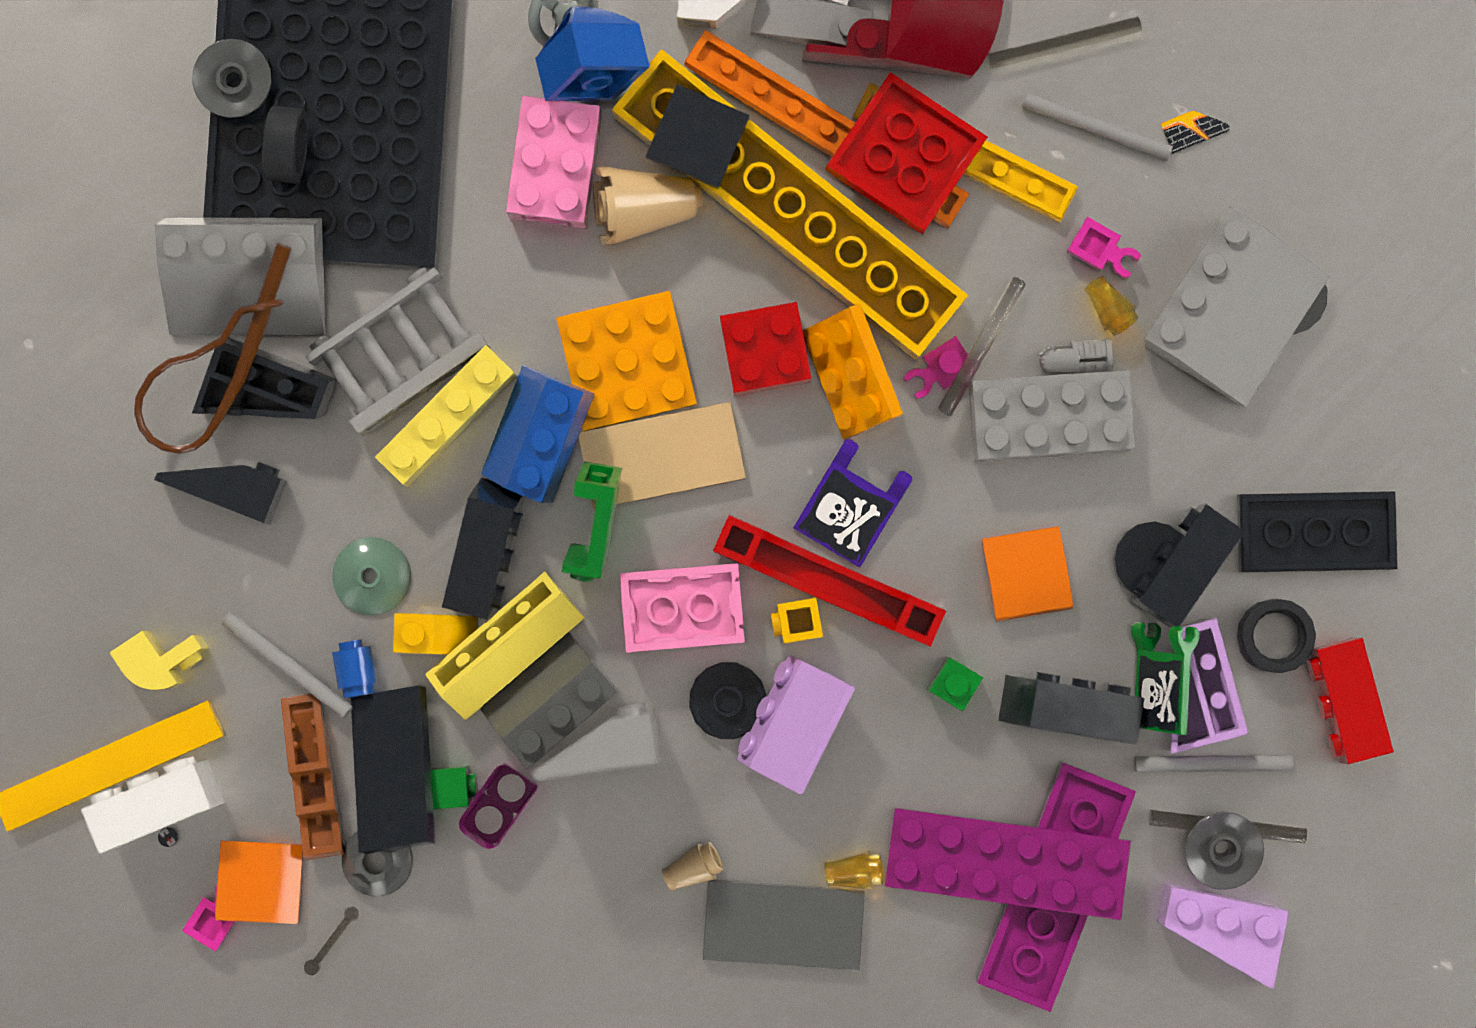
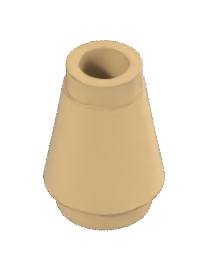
M710 842L705 845L698 843L667 868L662 869V874L667 886L673 891L677 888L716 879V874L723 871V864L718 852Z

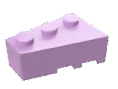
M1165 883L1157 920L1160 924L1269 988L1274 989L1289 911L1274 905Z

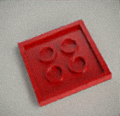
M890 72L826 165L825 170L923 235L988 136Z

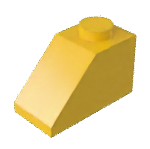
M395 613L393 653L448 655L477 630L478 617Z

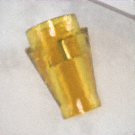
M1104 276L1095 279L1085 288L1104 330H1109L1113 336L1122 333L1138 320L1139 317L1135 313L1136 306L1116 290Z
M866 851L835 862L825 863L827 886L874 890V886L883 885V865L880 853L871 854L870 851Z

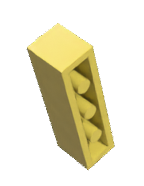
M485 345L375 458L397 480L409 487L503 392L517 375Z
M544 572L425 675L438 694L464 720H467L585 617L561 588Z

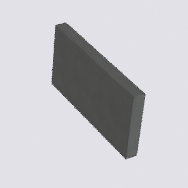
M709 880L703 960L860 970L865 891Z

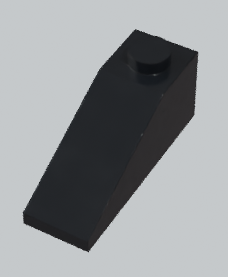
M261 462L257 463L256 468L247 465L159 472L156 473L154 478L155 481L265 524L271 523L287 483L286 480L278 478L279 469Z

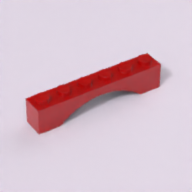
M728 515L713 549V552L927 647H931L946 613V610L848 569L731 515Z

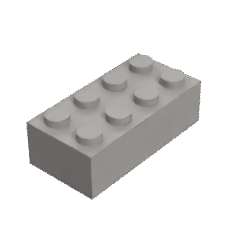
M1130 370L976 380L969 384L974 462L1126 452L1135 449Z

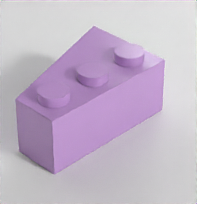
M1217 617L1180 626L1183 628V640L1186 635L1185 628L1187 626L1198 629L1199 640L1191 654L1187 735L1172 734L1171 754L1248 734Z

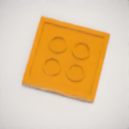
M670 291L556 317L571 383L595 393L582 426L583 432L697 405Z

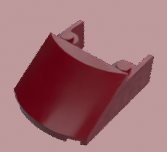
M890 0L888 20L860 19L849 29L846 48L807 44L803 51L802 60L972 78L984 62L993 45L1002 16L1004 0Z

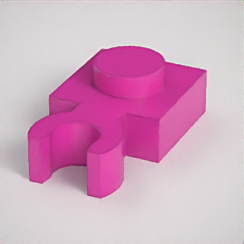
M1088 216L1066 251L1098 271H1101L1107 262L1111 265L1115 275L1123 279H1128L1131 273L1121 266V259L1123 257H1130L1137 262L1141 257V254L1133 248L1121 249L1117 247L1116 244L1121 235Z
M955 336L922 357L927 368L924 370L919 368L912 369L906 373L903 379L905 382L913 377H919L923 380V389L914 394L916 399H921L930 392L932 384L936 381L941 389L945 390L977 368Z
M203 897L182 932L216 952L235 921L215 920L216 899L212 902Z

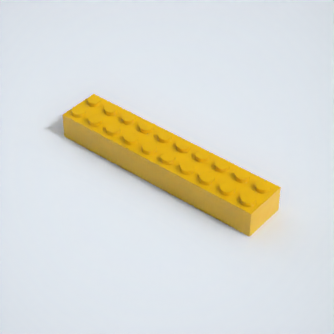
M661 49L649 63L650 67L635 80L613 107L612 113L614 119L650 147L677 84L727 106L734 107ZM751 120L747 122L719 190L690 178L696 185L700 186L701 189L848 307L861 304L867 322L915 361L968 297L964 291Z

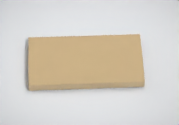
M731 402L580 432L578 436L583 462L622 468L616 505L746 479ZM591 500L593 510L596 508L597 500Z

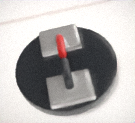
M166 827L159 832L158 840L162 846L171 847L176 844L178 834L173 828Z

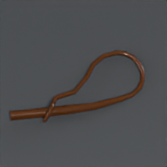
M280 243L276 244L258 302L236 310L220 338L194 352L168 358L148 373L136 395L134 415L138 429L150 444L165 452L181 454L198 449L211 438L246 380L261 343L271 310L280 307L284 303L283 300L275 298L292 249L291 247ZM254 313L233 378L204 434L193 443L182 446L165 444L155 438L146 427L142 415L143 398L153 380L172 365L195 360L225 344L240 317L244 314Z

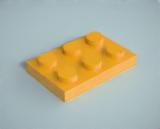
M861 304L848 307L803 330L807 349L843 440L903 415Z

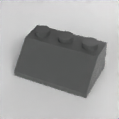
M568 632L487 701L480 710L501 740L528 770L617 694L619 690L570 632Z

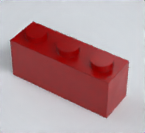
M1354 637L1314 648L1311 658L1307 660V667L1312 681H1318L1322 696L1317 698L1322 718L1329 720L1332 734L1328 735V744L1333 757H1339L1340 763L1349 765L1393 753L1392 742L1363 638Z

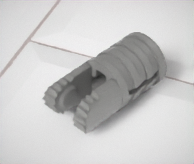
M1111 339L1070 341V345L1045 347L1038 357L1040 359L1039 362L1042 363V366L1049 373L1057 371L1058 373L1071 372V374L1113 371Z

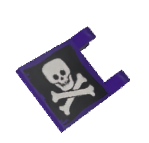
M846 439L793 528L860 568L911 484L912 476L905 471H899L886 493L846 469L859 447L853 440Z

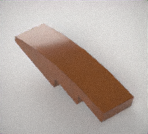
M312 694L281 698L288 772L292 777L295 811L300 823L303 857L307 861L343 855L345 851L341 818L322 702Z

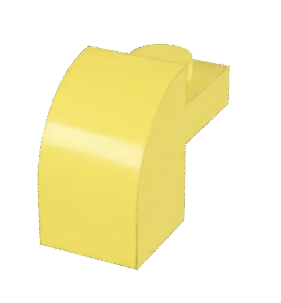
M141 631L109 653L125 677L132 683L145 689L160 690L183 684L184 681L176 669L180 667L184 672L203 660L200 653L208 649V646L200 635H192L165 653L151 631Z

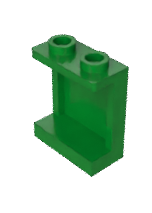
M584 461L578 473L573 496L597 500L590 546L571 543L562 565V572L570 574V577L575 580L592 581L594 578L601 579L609 554L622 473L621 467Z

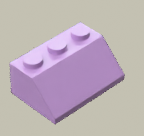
M789 654L786 661L781 662L774 674L775 683L769 695L764 697L759 703L756 710L757 719L751 731L742 737L738 747L739 755L736 760L802 795L855 687Z

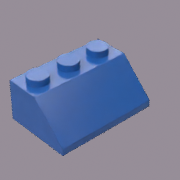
M522 365L481 474L500 486L540 503H552L595 393Z

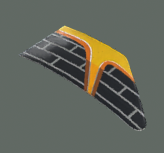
M1193 110L1160 123L1168 144L1173 146V154L1230 130L1229 124Z

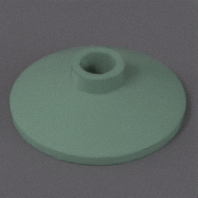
M368 537L350 543L340 552L334 563L332 580L338 598L349 609L364 615H379L392 610L404 599L410 586L411 573L405 555L396 545L381 538ZM369 568L373 569L377 575L376 580L371 584L363 580V573Z

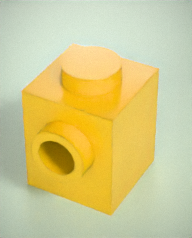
M817 598L777 604L778 612L771 613L774 637L782 636L783 643L823 637Z

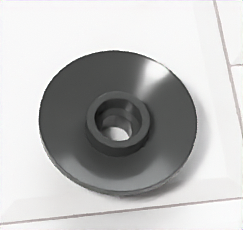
M238 39L221 40L207 47L196 60L192 73L194 92L202 105L216 115L227 118L246 116L258 109L267 98L271 87V70L264 55L252 44ZM232 75H239L241 77L240 85L235 88L229 87L228 79Z
M1218 812L1201 819L1190 831L1185 844V858L1192 874L1204 885L1220 890L1237 888L1250 881L1260 869L1264 857L1263 839L1256 826L1244 816L1232 812ZM1221 841L1228 842V849L1225 852L1218 853L1215 851L1217 843Z

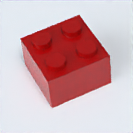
M797 302L720 316L734 397L811 382V373Z

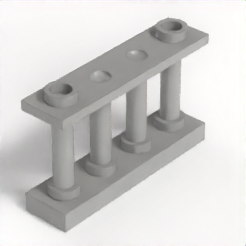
M424 267L413 273L406 280L409 285L332 338L329 334H326L314 341L309 346L312 351L305 355L308 362L314 366L321 361L326 363L356 407L354 409L356 416L349 420V422L361 436H364L463 368L485 345L491 349L480 332L472 336L470 331L465 332L441 298L433 286L442 279V276L435 267L429 271ZM419 294L453 341L450 344L453 349L441 358L438 354L433 355L401 308ZM387 316L420 362L418 368L421 371L409 380L406 376H400L369 331L372 326ZM355 338L388 385L386 388L388 394L377 402L373 398L369 399L336 352Z

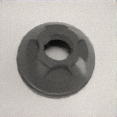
M358 831L350 837L344 847L345 854L342 855L344 876L355 890L365 895L385 896L392 894L407 882L412 872L413 852L411 847L380 852L386 859V867L380 874H371L364 868L363 859L366 854L359 853Z

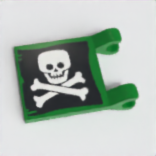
M1136 622L1131 628V635L1137 647L1135 696L1145 698L1140 729L1187 735L1191 654L1199 640V631L1195 627L1187 626L1185 628L1186 635L1183 640V628L1180 626L1171 627L1168 637L1174 653L1153 651L1161 636L1160 625L1148 623V633L1145 636V624Z

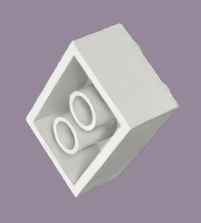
M194 756L187 759L184 758L164 766L166 774L163 776H159L158 771L148 773L128 781L129 790L123 792L120 786L90 797L92 805L81 809L98 853L117 848L225 803L208 760L196 762Z

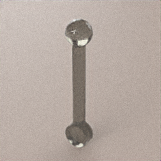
M350 906L345 909L344 919L315 958L305 963L304 971L306 974L313 976L320 971V963L350 922L356 921L359 918V910L356 907Z

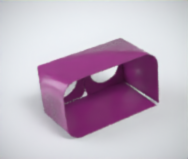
M506 762L499 765L491 773L459 820L461 832L483 848H495L534 795L538 785ZM508 774L519 776L525 784L524 795L514 802L505 801L498 793L500 779ZM486 806L498 809L503 818L500 829L492 834L481 832L475 824L477 812Z

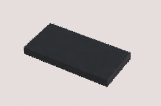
M1395 491L1237 495L1238 526L1245 531L1238 541L1239 573L1398 569Z
M417 685L350 697L351 705L353 706L351 718L359 853L370 854L435 844L426 687Z

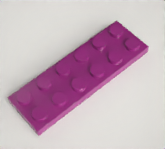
M1061 762L1036 827L1118 839L1136 791ZM1006 904L976 982L1051 1012L1088 915Z
M895 808L885 887L1121 920L1131 840Z

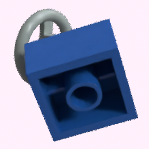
M557 0L531 1L528 23L533 37L543 46L535 60L545 101H614L650 67L639 23L617 13L598 8V0H572L570 2ZM542 5L552 11V18L555 21L554 33L551 37L541 27L540 12Z

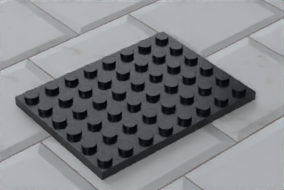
M218 0L215 43L226 39H238L255 46L264 55L269 64L271 87L262 105L246 116L227 118L210 111L203 218H322L323 262L407 268H436L454 0ZM232 75L228 79V86L231 88H235L241 83L239 75ZM272 106L304 109L307 114V154L303 174L298 183L269 181L263 175V135L266 119Z

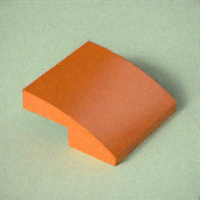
M1059 526L982 539V549L989 579V591L996 622L1073 609L1068 569Z
M220 841L215 920L299 924L303 867L302 845Z

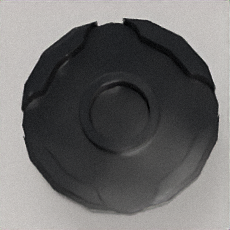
M1154 521L1137 524L1122 535L1114 551L1113 565L1115 575L1123 588L1135 596L1137 595V592L1133 590L1136 583L1146 571L1149 573L1153 572L1159 563V560L1156 559L1158 551L1168 539L1174 541L1179 531L1168 524Z
M720 662L707 667L695 679L690 691L689 708L695 723L706 734L719 739H737L751 731L757 719V707L761 700L766 697V692L761 679L750 668L737 662Z

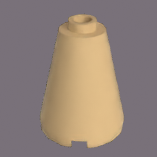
M605 166L597 167L594 171V174L601 176L600 181L593 182V205L596 226L604 225L606 235H599L603 245H613L692 219L696 216V210L702 209L700 186H694L690 178Z

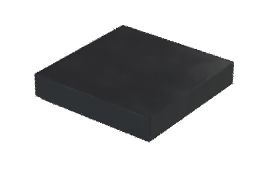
M677 84L648 149L646 159L719 190L750 115Z

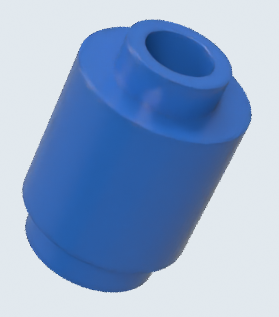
M362 639L338 643L340 651L332 652L337 686L338 689H342L343 698L375 693L373 683H377L371 646L363 647Z

